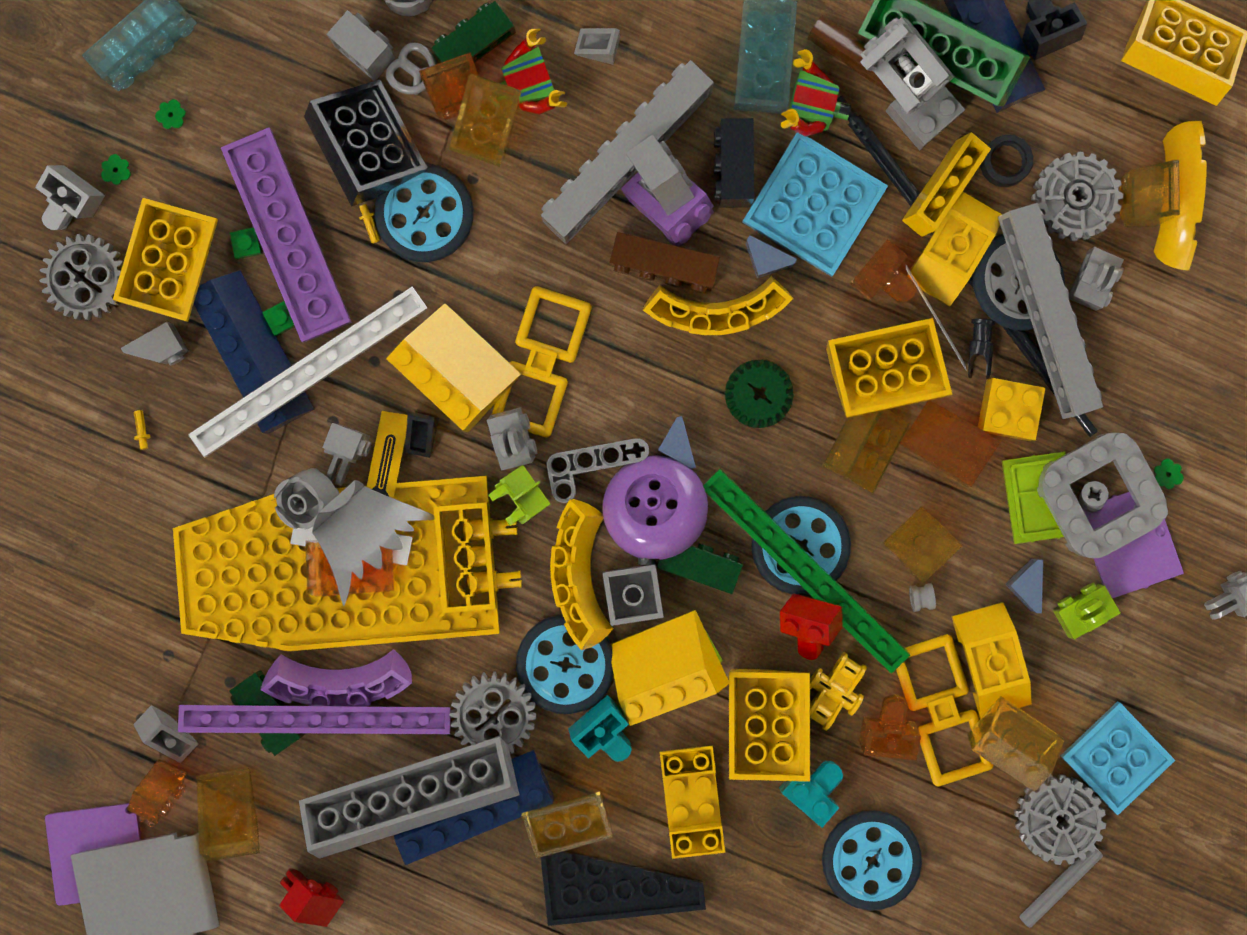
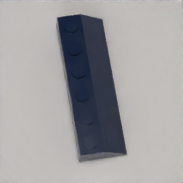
M944 0L951 17L1029 56L1003 0ZM1031 58L1005 106L993 104L996 113L1045 91Z
M242 271L209 280L198 287L194 306L243 398L292 366L277 337L274 336L262 313L263 311ZM305 391L257 424L262 433L270 434L315 410Z
M535 750L511 759L519 790L518 796L395 834V843L404 864L408 865L553 804L554 796Z

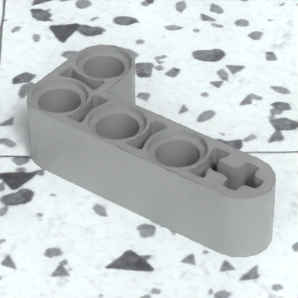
M630 439L553 454L547 461V470L554 499L561 503H567L569 499L572 500L575 497L576 485L574 474L623 466L645 460L649 454L648 444L642 439ZM639 443L640 447L645 448V452L641 453L640 458H636L635 454L627 455L629 460L622 461L623 452L620 445H626L625 450L633 449V444ZM608 448H615L619 453V458L614 463H608L604 459V452ZM589 453L593 458L592 465L587 468L581 467L578 463L579 455ZM558 457L564 458L567 463L566 469L561 473L555 472L552 468L553 460ZM562 483L568 484L572 489L571 495L566 499L560 498L557 494V488Z

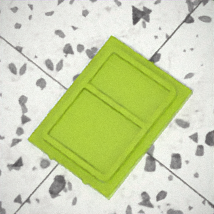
M1065 452L1032 455L1030 457L1002 461L1014 544L1033 543L1039 540L1060 539L1064 537L1044 498L1039 496L1037 487H1039V478L1043 467L1050 461H1055L1066 455Z

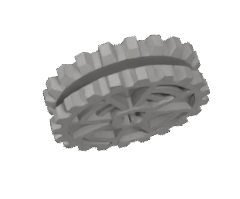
M1077 152L1073 156L1067 153L1060 159L1056 158L1047 165L1048 167L1040 172V178L1033 185V188L1037 191L1031 195V201L1038 203L1040 210L1043 212L1044 224L1048 226V233L1051 234L1055 231L1058 233V238L1062 240L1067 236L1070 237V241H1077L1080 238L1086 240L1104 231L1109 224L1114 222L1116 219L1114 217L1115 213L1120 212L1122 207L1118 204V200L1123 199V193L1118 191V187L1122 183L1121 180H1115L1114 175L1117 172L1114 168L1108 169L1106 167L1108 162L1105 159L1099 162L1096 160V155L1092 153L1088 157L1084 156V152ZM1075 192H1078V197L1081 199L1078 202L1075 201L1076 196L1072 195Z
M1059 774L1057 779L1053 778L1052 775H1046L1043 782L1039 779L1034 780V787H1026L1024 789L1025 797L1018 798L1017 802L1020 804V809H1016L1014 815L1019 819L1015 823V827L1021 833L1019 835L1021 841L1027 845L1026 847L1033 854L1040 856L1046 862L1053 860L1055 864L1061 865L1063 860H1066L1068 864H1074V860L1077 857L1084 860L1087 858L1086 852L1088 850L1094 852L1097 849L1094 845L1095 842L1102 841L1103 836L1100 834V830L1106 829V823L1101 821V818L1106 815L1105 810L1099 806L1102 803L1101 800L1093 794L1094 791L1074 777L1069 779L1065 775ZM1060 815L1064 819L1062 823L1056 820L1057 816Z

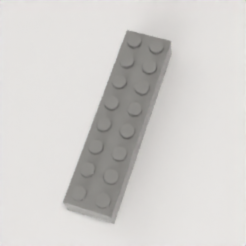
M691 60L686 65L681 63L671 74L673 76L671 81L667 85L664 82L660 84L653 92L655 97L648 104L643 102L634 112L635 118L630 123L625 121L617 129L616 133L618 135L612 142L609 140L604 142L597 151L599 155L593 161L589 159L579 169L580 175L574 181L569 179L561 187V195L556 200L551 198L542 207L543 213L541 217L543 223L565 244L637 172L626 153L652 134L658 143L661 141L666 142L712 94L714 82Z
M496 737L299 800L307 852L320 859L518 796L519 790L509 747L500 737Z

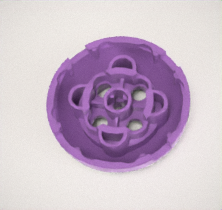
M647 456L641 462L625 465L613 476L603 498V519L611 538L625 552L642 559H667L688 549L702 533L707 521L708 497L703 483L692 469L671 457ZM653 482H660L658 490L650 489ZM639 499L640 505L638 507L632 508L629 505L631 501ZM673 499L678 502L675 509L667 508L669 500ZM653 501L655 503L657 502V504L653 507L649 505ZM648 518L657 519V524L655 526H648L646 521Z

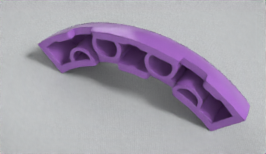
M394 649L370 664L342 670L319 669L306 666L281 654L268 670L263 680L261 691L286 703L295 701L308 704L309 706L367 707L372 701L384 697L389 699L412 684V675L406 661Z

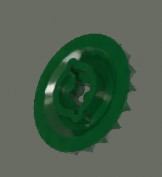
M763 359L751 360L741 364L732 372L725 387V400L730 413L740 423L753 428L770 427L781 421L790 410L794 398L793 385L789 375L774 362ZM748 384L757 389L765 388L764 395L771 404L761 398L756 401L753 398L755 393Z

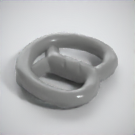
M409 43L402 48L398 59L388 66L386 71L387 81L394 89L401 93L418 95L431 85L436 76L438 67L435 57L424 45ZM411 51H418L427 59L429 66L420 69L407 59V55ZM398 67H401L414 77L413 86H405L395 79L394 72ZM427 75L426 78L421 82V77Z

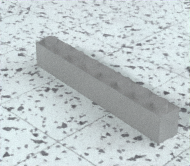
M1038 203L998 216L1062 419L1075 417L1102 408V395L1095 383L1093 367L1086 355L1085 342L1080 336L1077 327V317L1072 311L1069 302V292L1064 286L1060 274L1061 267L1058 261H1056L1052 249L1053 243L1044 224L1043 212L1040 210Z

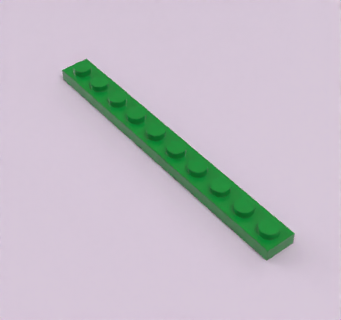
M721 468L703 485L705 492L814 599L842 607V626L891 674L910 656V653Z

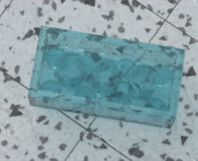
M145 0L83 53L82 56L102 80L117 91L126 89L134 82V78L140 72H145L153 66L155 59L160 55L170 52L177 40L181 37H187L193 31L197 22L178 0Z
M743 0L733 110L779 114L788 110L797 1Z

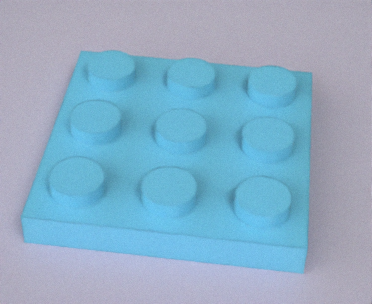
M1118 701L1061 755L1064 761L1117 815L1175 761Z

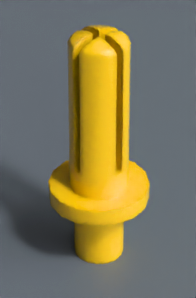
M367 204L360 205L362 216L359 219H363L371 243H377L380 241L372 218L375 214L374 212H369Z
M137 410L134 411L137 436L134 437V440H139L140 450L148 449L147 439L150 438V434L146 433L143 411Z

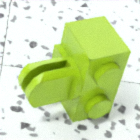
M1088 584L1080 589L1081 594L1074 598L1068 596L1057 603L1058 607L1053 609V612L1068 638L1075 640L1120 614L1105 585Z

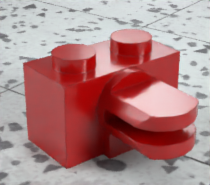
M793 593L780 610V632L797 637L798 653L807 660L817 659L824 650V645L830 646L842 629V607Z
M289 868L286 872L287 877H283L280 881V884L288 893L279 904V907L294 922L327 927L344 902L337 894L338 889L328 882L321 884L312 879L308 880L300 871Z

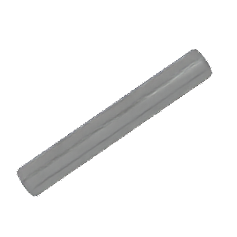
M1098 849L1094 852L1088 850L1086 852L1087 858L1084 860L1078 858L1020 915L1021 921L1027 927H1032L1103 857Z

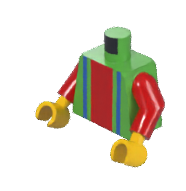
M531 29L527 32L526 38L515 47L501 68L505 81L491 86L496 101L511 96L515 108H520L522 111L534 114H543L555 107L564 108L567 106V102H559V97L565 94V92L554 90L539 47L535 48V45H542L546 42L545 37L536 39V34L541 29Z
M804 49L797 52L801 58L794 59L793 65L797 68L803 67V71L800 70L796 79L789 110L781 113L782 116L787 118V120L781 122V127L784 129L790 127L797 133L807 137L820 133L823 130H828L833 117L847 120L851 105L837 101L838 85H835L813 62L812 53Z

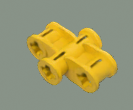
M843 652L828 676L823 673V669L820 667L813 673L810 678V689L813 688L818 693L810 703V718L823 726L822 729L827 731L832 726L842 707L848 710V714L851 716L858 710L864 695H857L852 691L863 677L867 666L864 664L859 665L848 658L847 653ZM845 666H847V667H849L850 669L854 670V672L849 671L848 669L845 668ZM821 681V682H823L824 684L828 685L829 687H826V686L822 685V684L819 683V682ZM842 696H845L846 698L850 699L851 701L849 702L848 700L844 699ZM816 711L821 712L822 714L825 715V717L822 716L821 714L817 713Z

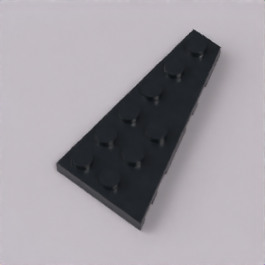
M540 845L548 926L706 910L704 887L701 880Z

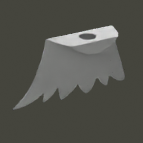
M354 480L318 512L312 534L320 544L331 566L343 606L349 594L352 572L359 579L363 577L362 560L377 569H381L382 553L379 546L401 550L403 546L395 530L414 531V528L407 521L434 520L433 514L364 486L358 480Z

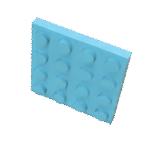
M796 133L742 223L832 277L888 185L811 138Z

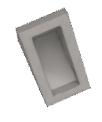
M617 28L580 29L574 54L614 65L620 42V30Z

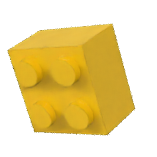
M996 378L987 379L977 431L1026 441L1036 440L1045 388Z

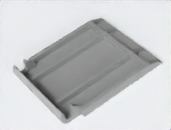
M175 832L91 849L71 855L87 935H197V932L211 930L220 926L201 832L190 836L186 834L177 837Z

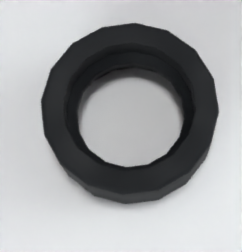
M1005 134L996 137L987 145L991 150L981 163L980 168L988 182L997 187H1010L1017 185L1029 175L1033 167L1034 156L1031 147L1024 139L1016 135ZM1011 146L1020 153L1022 166L1015 175L1002 176L993 169L991 157L997 148Z

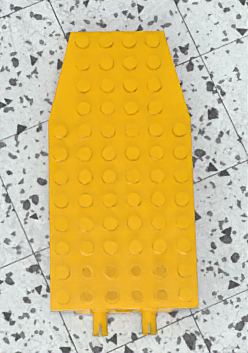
M487 476L396 483L393 499L433 514L434 520L407 521L414 528V531L395 530L396 534L412 537L407 566L382 561V568L377 569L362 560L363 577L359 579L352 572L349 594L343 606L333 571L323 550L290 544L293 528L287 526L277 515L275 509L277 501L274 498V494L173 528L181 634L221 639L235 643H246L284 651L500 634L497 592L502 588H522V580L511 581V579L521 578L522 576L521 571L497 573L495 571L492 539H494V536L518 535V527L506 528L509 524L505 519L493 520L491 518ZM346 487L336 489L339 491L340 494Z

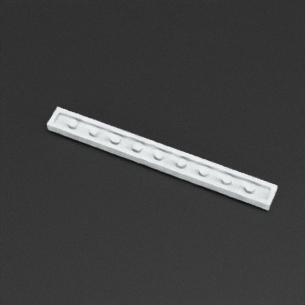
M413 287L409 288L188 434L203 457H207L425 312L427 306Z

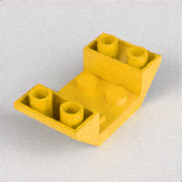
M962 191L910 269L921 290L950 307L969 281L1000 226L998 216L1002 214ZM907 274L904 280L916 287L910 275Z
M1001 602L951 616L958 642L963 644L976 692H973L979 718L1032 705L1030 678L1016 629L1004 603Z
M713 745L661 751L660 760L672 859L725 853Z

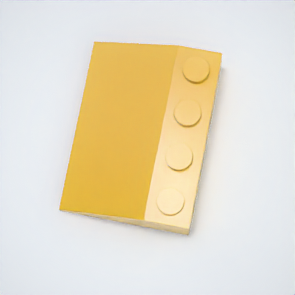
M1147 0L1127 42L1121 61L1217 106L1233 86L1247 41V31L1182 0Z
M142 198L113 300L188 322L218 219Z
M446 303L411 332L386 358L460 429L468 433L522 375Z
M933 318L828 340L826 348L828 359L846 418L952 395Z
M696 610L611 644L613 653L611 663L618 700L630 726L715 695L730 684Z
M731 669L729 672V779L810 781V673L764 669Z

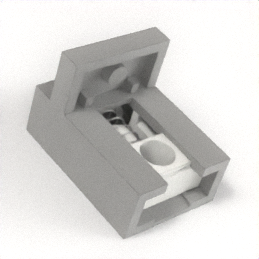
M902 17L900 19L895 18L884 28L886 32L879 38H872L864 46L866 50L861 54L863 59L860 62L866 70L875 72L907 113H914L955 76L908 19ZM908 51L909 54L913 57V59L917 62L918 66H915L914 62L910 61L911 58L909 59L907 56L903 55H905V53ZM897 60H899L898 66L900 65L902 67V69L905 71L906 76H904L901 73V71L897 68V66L894 64ZM918 73H922L925 77V82L920 88H917L914 84V78Z

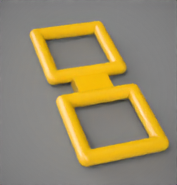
M535 286L531 290L515 340L517 346L531 350L527 364L524 365L515 361H510L509 363L524 376L556 386L543 426L530 422V429H527L530 433L548 438L552 434L568 384L566 378L552 374L556 359L569 363L575 361L592 305L589 302L539 286ZM540 298L580 311L567 351L527 338ZM511 387L495 403L491 415L504 412Z
M949 634L905 647V649L910 653L909 657L944 646L957 685L956 687L917 699L905 661L896 669L908 708L911 711L928 708L932 722L917 727L916 733L932 782L937 787L989 771L993 768L992 758L976 711L968 710L958 713L954 698L966 695L969 692V688L953 638ZM969 722L981 762L941 774L928 734Z

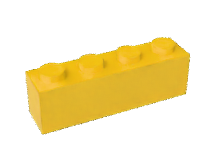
M972 132L956 140L902 221L921 237L936 231L991 148Z

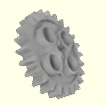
M77 234L76 242L72 238L66 237L67 245L57 242L58 251L48 250L53 257L51 259L43 258V261L48 264V268L40 269L42 273L46 274V278H42L39 281L48 286L42 290V293L51 294L47 302L51 304L57 302L54 310L60 312L64 309V316L70 317L73 314L76 320H80L82 315L85 320H91L92 313L95 317L102 318L101 310L111 313L109 304L119 305L117 301L113 300V296L121 273L120 268H122L124 262L117 261L121 255L120 252H111L113 249L112 244L107 243L104 245L103 239L98 238L95 241L94 236L89 234L86 239L82 235ZM86 253V262L83 265H79V255ZM69 262L77 271L85 273V277L98 285L102 292L99 293L91 284L83 282V278L70 270L66 263ZM105 269L107 277L103 282H99L98 274L101 270ZM65 273H68L70 281L67 285L63 286L61 278ZM88 289L90 291V298L87 302L83 303L81 295Z
M496 671L493 672L492 678L489 679L486 673L483 672L480 681L473 676L471 679L472 685L464 682L462 687L465 692L457 690L456 697L459 700L455 699L452 701L451 706L456 709L450 711V716L456 718L452 720L451 727H459L455 731V737L464 736L461 745H465L468 742L474 745L500 737L508 745L511 753H514V744L522 747L524 743L522 738L529 739L530 733L528 730H534L535 724L529 720L536 719V713L531 712L535 708V702H527L531 699L532 694H523L525 684L516 687L517 678L515 677L508 682L507 673H504L501 679H497ZM496 692L501 698L498 701H491L488 699L487 694ZM506 699L511 700L510 703H507L502 708H500ZM499 709L497 717L493 715L480 730L475 729L487 720L489 712L493 714ZM478 710L481 713V717L472 718L468 715V711ZM515 711L519 717L511 720L505 716V713ZM494 728L498 730L499 735L491 737L487 735L486 730Z

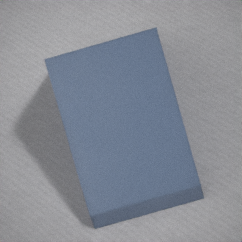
M750 235L745 243L757 278L791 268L797 260Z
M680 416L674 421L658 451L691 469L696 466L683 417Z
M1031 559L1005 585L1030 611L1042 613L1043 560Z

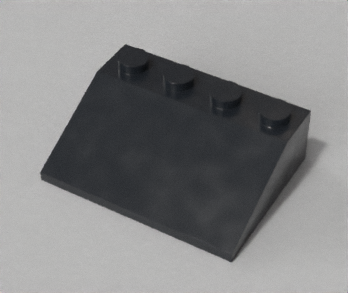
M380 79L309 102L304 118L351 207L375 199L427 171L428 168Z

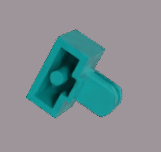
M609 695L568 728L571 741L588 759L599 749L605 751L616 762L627 759L631 754L630 740L622 732L629 725L623 710Z
M824 761L810 776V781H784L779 789L786 798L823 828L839 809L837 803L829 795L842 781L843 773L835 762Z

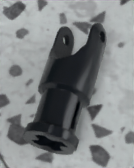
M971 319L974 327L973 340L969 344L968 377L972 378L976 357L983 355L987 364L986 379H989L994 343L991 341L992 325H995V321L991 319Z

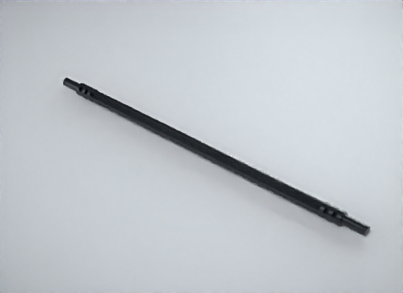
M843 96L837 99L838 102L848 104ZM851 108L847 119L849 121L848 126L853 130L854 134L869 151L907 203L912 206L920 193L862 116H858ZM972 274V276L970 277V279H969V281H968V283L972 286V288H973V274ZM995 292V299L999 303H1003ZM1003 327L1054 394L1042 353L1025 330H1012ZM1085 413L1074 417L1089 437L1098 432Z

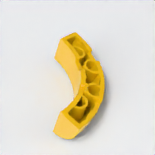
M1188 121L1176 125L1167 132L1163 139L1166 160L1165 197L1160 229L1153 252L1162 263L1181 270L1190 269L1197 246V241L1194 240L1195 224L1202 221L1207 162L1202 160L1201 147L1206 143L1202 121Z
M772 276L749 294L719 303H703L688 300L673 294L659 285L647 300L643 311L666 326L688 331L691 334L724 335L747 330L751 326L772 318L793 300V297Z
M569 499L557 524L559 531L556 545H553L551 549V583L556 606L561 608L566 621L564 623L566 630L580 650H585L600 643L613 630V627L607 621L598 605L591 579V552L596 533L603 520V514L583 501Z

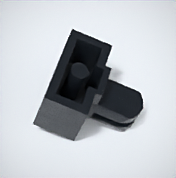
M1028 0L1026 13L1031 22L1027 23L1022 40L1033 59L1037 60L1082 40L1088 23L1075 2L1060 8L1059 5L1055 7L1051 0Z

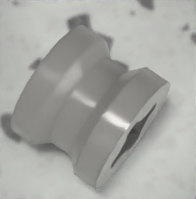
M1088 482L1084 485L1079 495L1080 506L1088 512L1101 510L1108 499V490L1100 482Z
M932 583L925 584L924 587H917L916 585L909 587L913 612H918L921 608H928L929 610L936 608Z

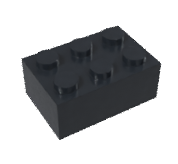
M721 118L720 126H715L714 148H719V153H715L714 174H719V180H716L714 185V201H719V208H751L754 201V118Z

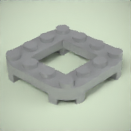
M1125 433L1096 436L1097 438L1057 460L1050 461L1043 467L1039 487H1037L1038 494L1044 498L1067 541L1065 543L1066 547L1079 556L1086 558L1104 557L1154 530L1168 515L1164 493L1137 443ZM1113 461L1136 505H1134L1133 509L1093 530L1069 484Z

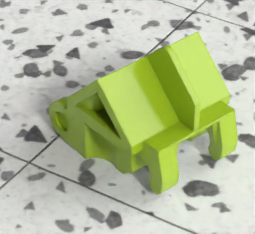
M524 465L502 478L495 485L496 489L488 495L494 501L509 494L517 505L515 511L505 519L509 526L517 521L524 524L550 505V502L538 487L541 482H535Z

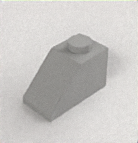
M169 322L160 325L121 348L123 353L163 364L169 363L170 366L184 359L183 355L189 352L176 327Z
M152 705L133 724L144 744L179 763L198 745V742L189 733L178 732V723L170 715Z

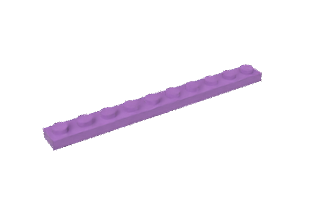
M179 705L178 732L450 734V707Z

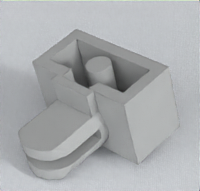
M47 165L35 187L47 196L46 201L49 204L42 215V222L51 230L66 229L73 216L76 218L93 217L105 197L104 194L64 165Z
M1096 247L1089 249L1069 292V299L1095 311L1102 309L1104 306L1107 307L1113 296L1111 288L1115 282L1119 281L1123 274L1124 268L1121 265L1124 259Z
M521 407L490 415L487 423L501 471L532 463L535 454H537L535 440L529 437L527 429H530V422L527 414L522 413Z
M331 424L322 447L325 449V453L333 455L326 475L331 482L334 480L339 469L335 484L342 486L351 463H356L357 460L362 459V456L366 457L372 444V442H369L370 435L341 424Z
M1237 571L1227 577L1228 581L1221 584L1224 593L1205 602L1204 606L1206 609L1212 610L1209 613L1212 620L1219 619L1232 611H1235L1237 616H1247V573Z

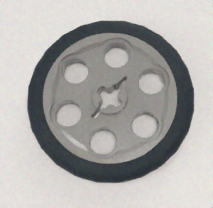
M1000 234L993 238L973 272V288L976 299L982 310L1001 326L1012 330L1034 329L1028 311L1026 314H1022L1018 310V302L1025 300L1022 289L1018 286V281L1015 279L1017 273L1014 269L1004 235ZM1054 252L1056 261H1058L1061 267L1060 274L1065 286V275L1063 272L1062 264L1058 259L1056 253ZM993 263L1000 265L1002 270L1000 277L992 274L991 265ZM997 289L1005 293L1006 298L1003 303H999L995 299V291Z

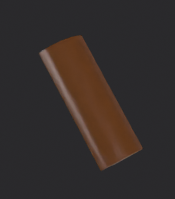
M822 15L810 31L808 40L893 96L875 72L866 70L860 61L863 59L861 54L866 50L864 48L866 43ZM894 63L897 66V68L901 71V73L904 76H906L905 71L902 69V67Z

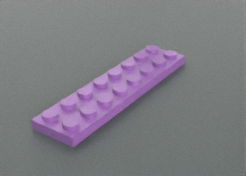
M266 128L221 147L301 342H307L352 323L272 130Z

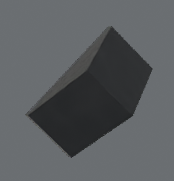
M408 412L405 453L431 457L439 418Z

